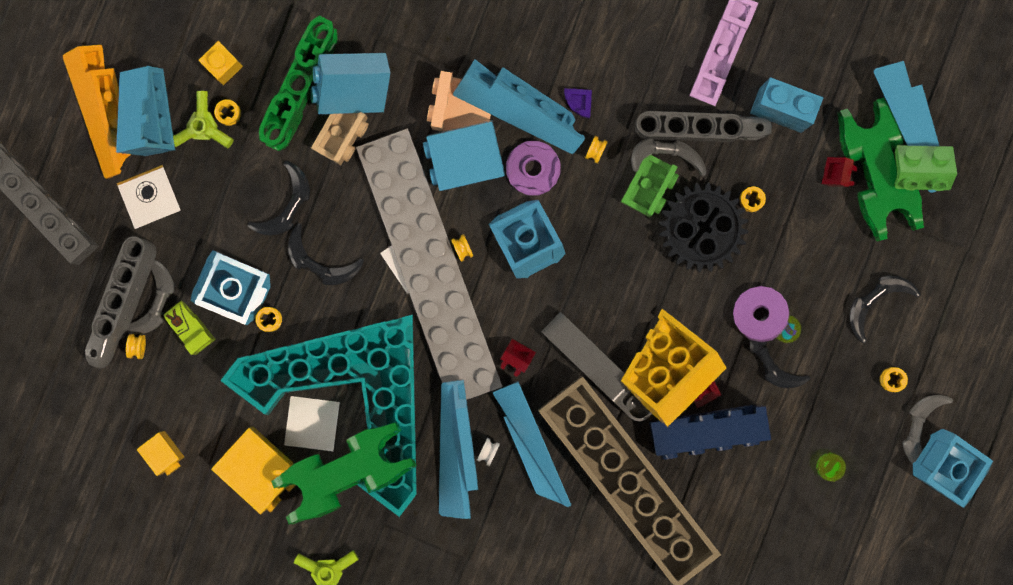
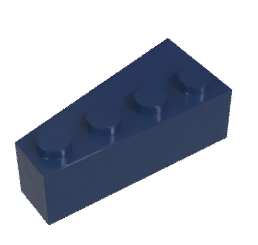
M759 404L679 416L668 427L660 420L649 421L653 452L656 456L661 455V460L677 458V453L688 452L689 455H698L705 453V449L716 448V451L732 449V445L754 446L759 445L761 441L771 440L766 406Z

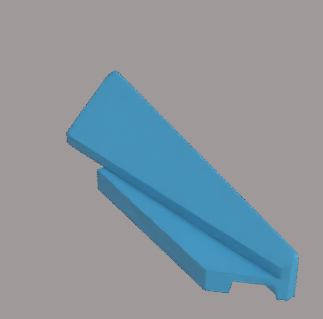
M474 59L453 92L455 97L571 154L578 149L585 139L584 135L575 131L573 127L575 118L570 111L505 68H502L498 75L495 76Z
M904 61L876 68L874 70L875 77L907 146H939L923 86L911 87ZM928 190L930 193L936 192L935 190Z
M463 379L443 382L441 384L439 514L446 517L469 519L471 518L468 491L478 490V480Z
M517 381L494 391L495 398L507 415L504 417L536 494L561 503L566 507L571 506L519 382Z

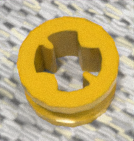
M222 100L216 105L214 114L219 122L226 126H232L240 120L241 110L234 101ZM233 106L234 109L231 111L235 113L232 118L226 117L224 120L222 118L224 116L221 112L224 107L229 109Z
M595 136L585 158H593L594 163L598 164L608 141L604 140L601 142Z
M754 186L742 191L739 197L740 206L745 208L747 212L758 211L764 206L766 200L764 192ZM752 192L757 194L756 199L759 200V204L755 203L753 207L748 205L749 200L745 198L746 194L751 195Z
M464 234L461 235L459 240L451 239L461 262L464 261L466 256L474 257Z
M273 307L262 308L256 315L257 326L265 332H273L281 326V313ZM273 312L276 316L273 318L276 319L275 324L265 326L263 324L265 320H262L263 315H269Z
M134 334L128 335L126 342L127 358L137 356V359H143L146 347L145 335H139V337H135Z
M887 368L880 376L881 386L889 392L902 391L908 382L906 373L900 368ZM892 372L893 375H899L900 377L897 380L898 386L896 387L893 384L889 386L887 382L891 379L889 374Z

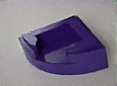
M564 88V96L569 108L575 114L590 119L592 90Z

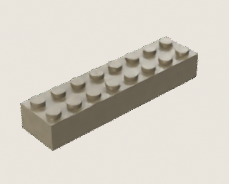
M580 376L538 409L543 418L673 585L685 584L721 556L583 376Z

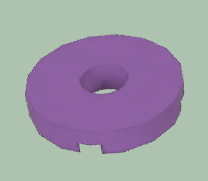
M527 141L518 145L510 153L506 162V174L510 184L518 192L528 196H539L548 192L557 183L560 175V161L549 145L540 141ZM530 161H536L541 165V172L536 176L529 175L525 170L526 164Z
M759 286L750 288L740 295L735 303L733 315L736 327L745 337L753 341L765 342L778 337L787 327L789 309L786 300L779 292L769 287ZM758 308H766L769 311V317L764 321H758L753 316L754 311Z

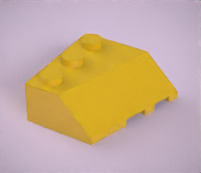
M662 309L658 315V323L654 330L650 329L648 332L646 344L641 352L636 353L621 382L655 417L668 427L726 369V366L716 350Z

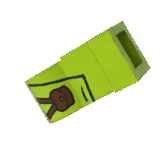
M182 300L164 314L166 321L183 341L185 348L191 355H197L216 340L198 316Z

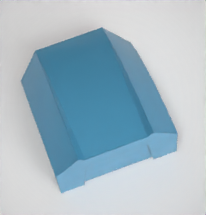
M539 200L526 201L498 215L489 224L516 279L528 278L530 275L554 263H558L566 254Z
M213 250L206 259V263L193 289L191 301L196 305L248 325L256 318L271 287L270 275Z
M941 429L931 435L916 462L913 463V476L964 508L987 475L993 461L956 434Z

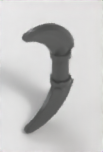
M647 138L635 146L631 155L634 171L639 170L640 164L645 158L652 154L661 153L671 154L672 156L678 155L690 162L701 176L704 177L706 175V167L700 155L691 146L679 140L672 143L655 141L653 138Z
M154 260L151 268L157 286L154 302L144 317L130 323L127 331L129 334L138 335L151 332L164 321L162 310L167 297L169 298V295L174 293V282L168 269L156 260Z
M943 395L927 396L919 400L910 409L909 414L912 416L910 433L907 439L903 440L902 444L904 452L912 464L916 462L922 453L920 436L926 417L937 407L952 403V398Z

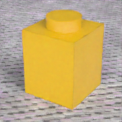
M219 41L199 59L204 67L223 85L243 67Z
M165 431L157 433L137 449L156 476L164 472L167 476L181 466L179 461L184 458V455Z

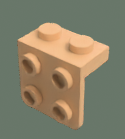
M441 71L440 78L434 79L432 94L436 95L435 105L429 106L427 121L431 122L432 130L443 132L490 121L491 114L453 95L462 79L454 78L452 73Z

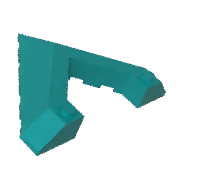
M413 315L241 357L234 362L221 379V382L265 415H269L284 394L288 392L362 383L367 428L374 429L398 423L402 430L386 442L384 447L385 457L391 463L409 458L414 459L416 463ZM416 467L400 477L395 483L368 494L400 517L417 494ZM364 482L358 484L360 488L368 493Z

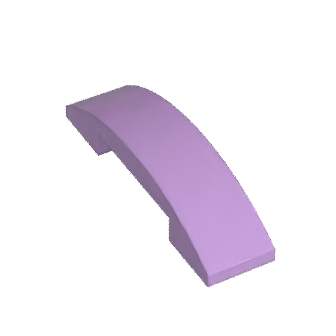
M752 0L728 1L691 90V97L716 106L726 82V77L757 8V2Z

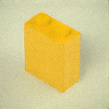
M254 426L248 428L211 469L259 514L266 510L271 513L282 501L278 496L285 489L290 492L296 486L293 484L280 489H274L271 481L285 472L294 463Z

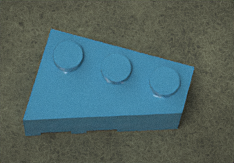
M146 66L120 72L116 153L149 156L175 150L163 69Z

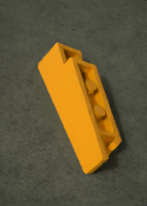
M102 45L79 46L65 53L63 60L104 178L107 179L120 174L123 162L131 155L116 153L119 86L114 68L105 69Z

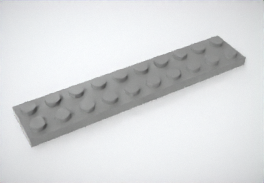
M405 129L356 147L442 383L464 379L466 400L501 388L500 378L409 130Z

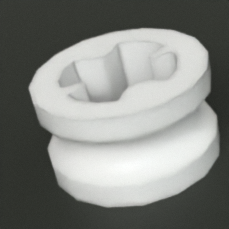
M487 438L477 460H485L486 465L490 466L500 443L496 442L493 444Z

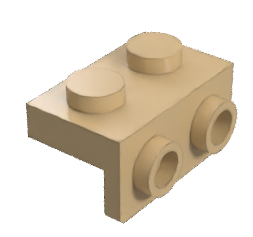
M362 112L330 114L311 149L339 165H342L343 161L348 162L354 153L355 147L352 145L357 136L361 138L368 128L369 123L366 122L368 117Z

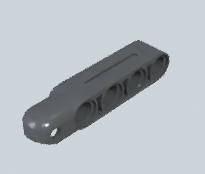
M647 111L640 114L634 126L635 132L640 138H653V140L704 142L756 141L772 134L771 122L766 118L718 113ZM644 119L652 120L655 124L654 131L645 132L641 128V121ZM678 120L682 124V131L680 133L670 131L668 127L669 121ZM698 121L708 123L709 133L701 134L698 132L696 123ZM725 122H732L736 125L737 132L735 135H729L725 132Z
M133 236L127 238L122 244L92 323V333L85 349L88 364L95 368L102 369L110 364L119 341L127 334L157 253L155 245L148 240ZM141 245L142 252L137 256V248ZM131 271L132 278L127 282V275ZM121 297V298H122V304H121V306L118 308V307H117V301H118V299ZM111 323L112 331L108 334L107 327ZM92 350L97 351L96 357L91 356Z
M559 312L541 332L634 421H644L649 418L652 413L621 382L625 373L566 316Z

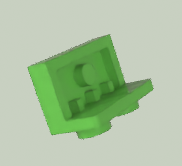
M897 145L895 158L898 173L895 180L896 189L943 191L952 188L957 176L953 147Z
M652 155L648 156L640 164L639 170L631 181L621 203L649 218L654 212L659 214L666 199L662 198L666 188L672 190L679 177L675 173L678 166L674 164L669 165Z

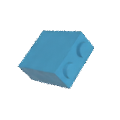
M386 53L319 54L318 66H313L315 86H311L310 90L311 102L316 103L318 114L384 112L390 79V69Z
M770 77L759 88L750 114L766 118L771 122L802 133L814 124L823 97Z
M492 120L430 134L427 136L428 142L423 143L426 158H432L434 169H430L433 186L438 185L439 191L505 176Z

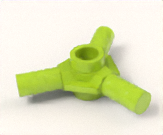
M196 91V112H193L186 125L187 128L173 136L174 146L177 147L191 138L210 140L212 138L226 148H229L234 139L217 129L218 126L207 109L208 91Z
M353 550L337 561L332 559L315 562L298 553L294 564L312 572L311 576L317 585H337L343 574L342 570L358 561L359 558Z

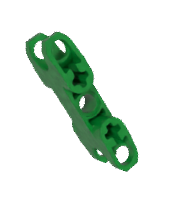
M322 16L314 18L305 30L296 48L295 59L278 94L272 99L259 128L260 141L279 152L289 145L302 120L303 110L310 97L311 86H315L313 66H318L319 54H333L338 42L337 29L333 27V22ZM322 23V25L318 26L313 32V28L315 27V25ZM322 31H328L326 38L317 39ZM298 78L306 80V85L301 91H295L292 88L293 82ZM280 129L281 132L278 138L271 140L270 137L273 130Z
M884 98L873 102L875 122L870 129L859 127L848 109L837 113L840 144L844 156L854 160V162L860 160L868 190L858 192V202L862 216L871 229L876 241L888 239L886 218L891 211L897 210L903 213L913 231L924 228L922 199L919 190L910 191L895 188V180L898 173L892 150H896L897 145H903V138L899 126Z
M392 423L362 431L346 440L351 453L326 465L323 464L319 454L313 455L293 464L285 472L272 480L274 489L295 484L302 491L303 500L301 506L286 516L288 524L323 517L339 509L341 505L336 494L364 482L368 493H372L395 483L400 477L416 467L415 460L411 458L391 463L385 457L384 447L386 442L402 431L399 424Z

